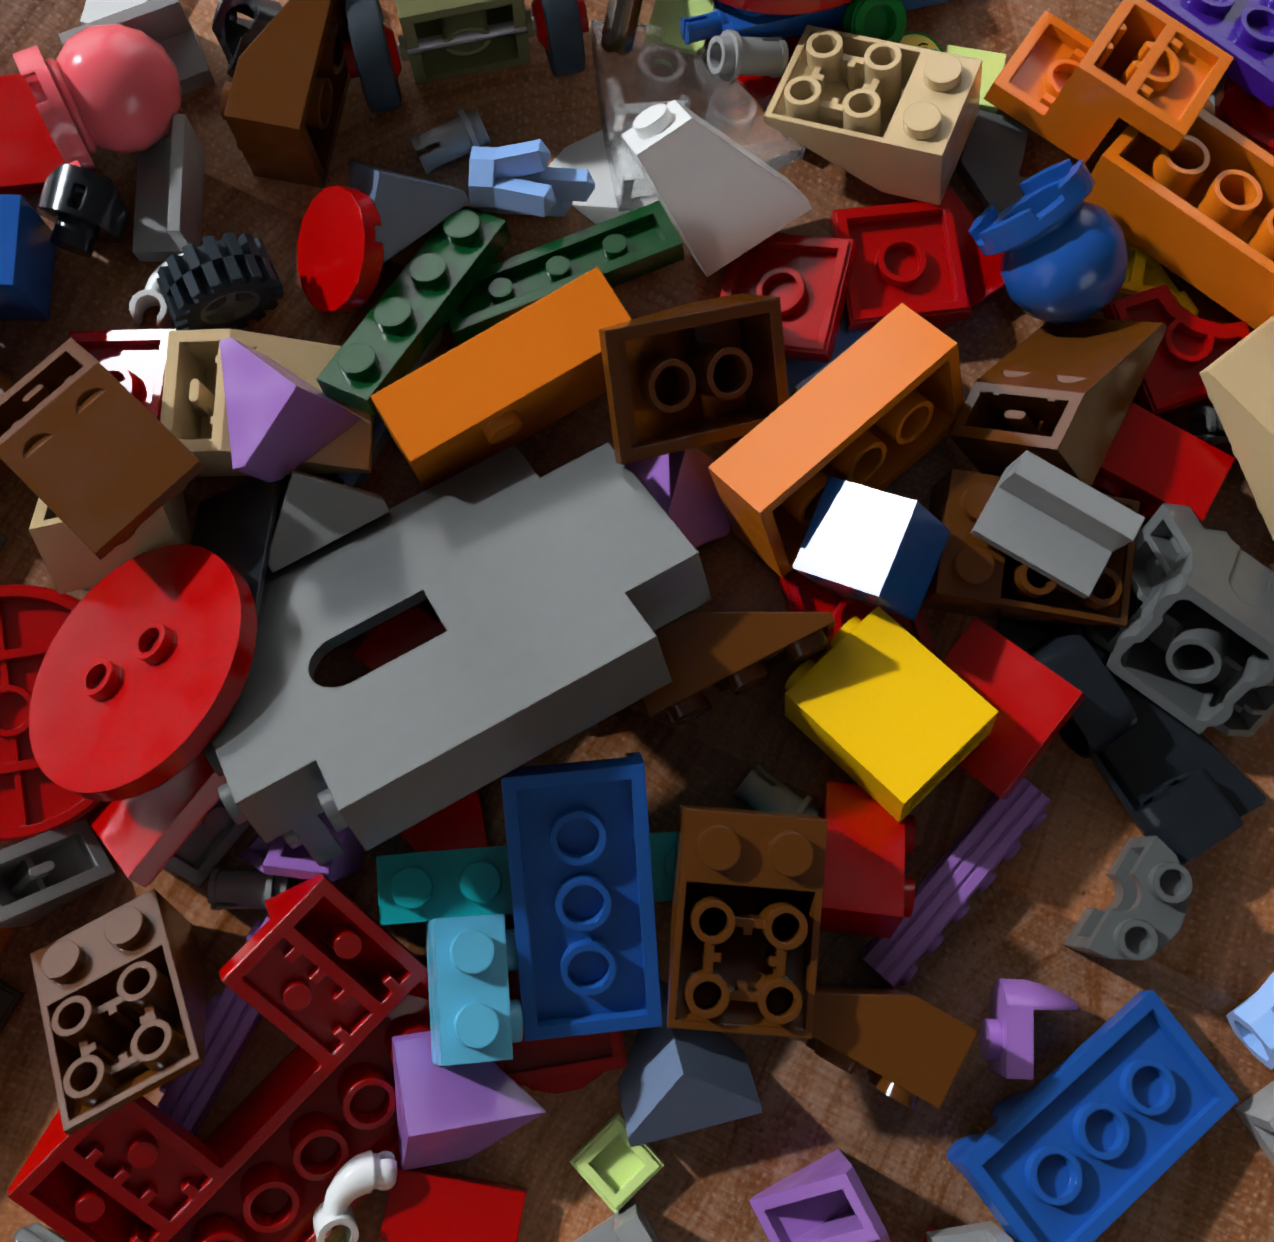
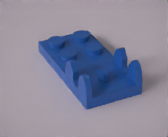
M625 753V757L517 767L501 776L525 1041L662 1026L645 764L641 753Z
M1144 990L1138 992L1031 1091L1016 1093L993 1106L991 1117L996 1123L981 1134H970L955 1141L947 1151V1158L956 1171L964 1175L1014 1242H1094L1239 1101V1098L1155 991Z

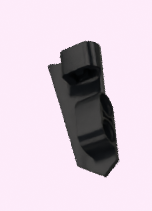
M998 619L997 632L1087 695L1058 734L1075 754L1085 759L1090 758L1143 837L1158 836L1176 854L1181 865L1195 859L1244 824L1241 819L1242 816L1265 803V795L1202 733L1200 735L1107 669L1105 666L1111 653L1091 640L1082 624Z

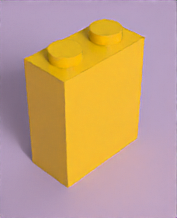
M877 606L863 620L856 616L847 621L831 641L833 648L817 663L809 659L792 673L785 684V689H787L785 692V716L900 823L991 733L999 711L883 609Z

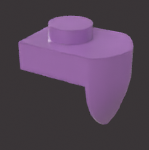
M998 978L993 985L990 995V1019L984 1018L980 1027L981 1054L984 1060H989V1070L1006 1079L1033 1080L1034 1010H1078V1003L1069 996L1040 983L1025 979Z

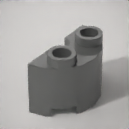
M1158 836L1128 838L1106 874L1112 880L1115 887L1113 902L1103 910L1086 907L1063 944L1064 946L1088 956L1107 959L1145 960L1152 957L1155 952L1162 950L1180 931L1189 906L1188 897L1193 889L1192 877L1189 871L1180 864L1176 854Z

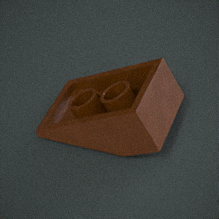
M289 0L238 57L232 82H225L220 98L221 116L229 125L236 139L237 147L242 151L254 176L319 188L325 187L351 78L342 45V40L350 39L345 14V0Z
M743 293L686 303L599 330L616 463L621 465L745 436L789 399L780 297Z

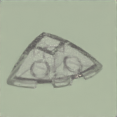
M591 20L590 34L599 111L609 170L619 212L635 210L659 201L621 135L633 127L634 120L644 110L657 104L667 105L674 99L775 170L803 158L805 152L803 145L764 123L763 116L774 94L771 93L763 98L754 88L740 81L743 75H739L735 80L727 82L721 80L718 75L712 74L707 64L709 44H704L697 53L665 43L666 30L663 27L638 23L633 50L629 54L621 56L616 52L607 53L600 44L605 20Z

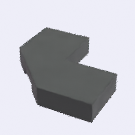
M979 110L959 158L956 172L968 190L975 191L985 208L994 204L1000 213L1010 204L1024 196L1018 185L1028 179L1019 175L1029 128L1012 117Z

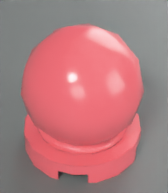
M120 24L88 26L66 40L56 61L49 57L45 62L37 45L12 54L23 79H26L38 103L35 105L65 165L72 164L91 171L96 170L89 153L95 154L97 147L118 154L149 149L169 134L172 128L173 114H178L181 105L182 90L176 65L161 44L144 32Z

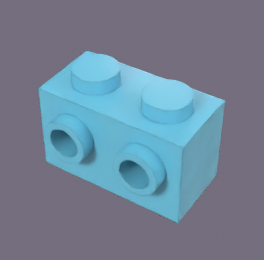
M504 914L437 918L425 923L432 1063L439 1066L512 1060V1043L522 1042L523 1018L519 999L510 1000L508 971H517L518 968L515 929H505Z

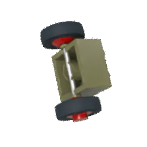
M345 0V14L350 39L342 40L344 55L351 79L360 77L365 99L372 113L391 111L401 107L402 98L398 83V77L402 70L400 56H402L403 62L410 61L416 85L531 63L528 37L534 36L535 29L538 42L545 48L549 67L554 77L577 74L585 69V50L582 33L589 32V23L584 0H532L531 10L533 17H531L530 9L525 10L524 0H395L403 34L398 35L399 43H396L394 31L384 21L379 0Z

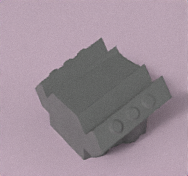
M1163 503L1136 536L1127 626L1083 625L1091 640L1111 653L1105 666L1107 669L1199 735L1207 727H1214L1225 736L1252 737L1274 713V571L1240 549V546L1232 541L1226 531L1204 529L1190 506Z

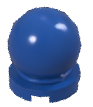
M1070 159L1061 161L1026 179L1018 185L1024 196L1010 204L1000 213L994 204H991L974 220L968 230L984 256L1002 253L1000 274L1010 298L1027 315L1054 325L1085 321L1112 302L1124 283L1129 256L1122 227L1103 207L1084 201L1092 191L1095 181L1081 159L1075 165L1072 164Z

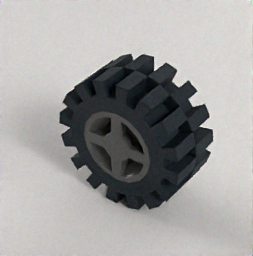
M234 232L224 233L219 241H215L214 236L211 235L202 238L204 245L195 247L190 243L181 248L184 253L183 256L172 254L166 259L168 266H160L157 272L159 278H156L158 286L178 330L229 329L236 325L241 330L249 326L248 320L254 319L259 321L266 317L264 310H274L279 305L277 300L282 299L284 295L283 285L266 246L259 237L254 239L252 234L243 233L238 239Z

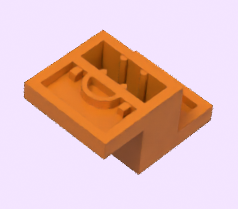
M1122 0L1095 41L1045 10L997 76L984 99L1078 161L1080 159L1083 160L1084 164L1118 118H1121L1142 134L1150 137L1172 152L1189 131L1234 57L1146 0Z

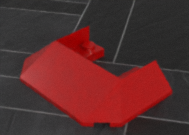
M323 873L265 900L270 920L219 970L220 978L225 985L298 1045L203 1142L144 1096L70 1136L63 1131L60 1110H58L10 1185L7 1197L70 1242H317L312 1219L314 1211L324 1202L327 1188L332 1179L347 1161L358 1154L370 1150L373 1153L390 1151L395 1156L394 1160L397 1163L400 1161L392 1037L430 1031L427 966ZM368 1194L356 1198L350 1204L352 1209L354 1210ZM338 1225L328 1230L324 1240L338 1227Z

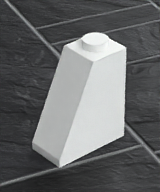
M675 99L667 105L657 104L644 110L634 120L633 127L621 135L690 255L707 277L813 209L808 198L788 178Z

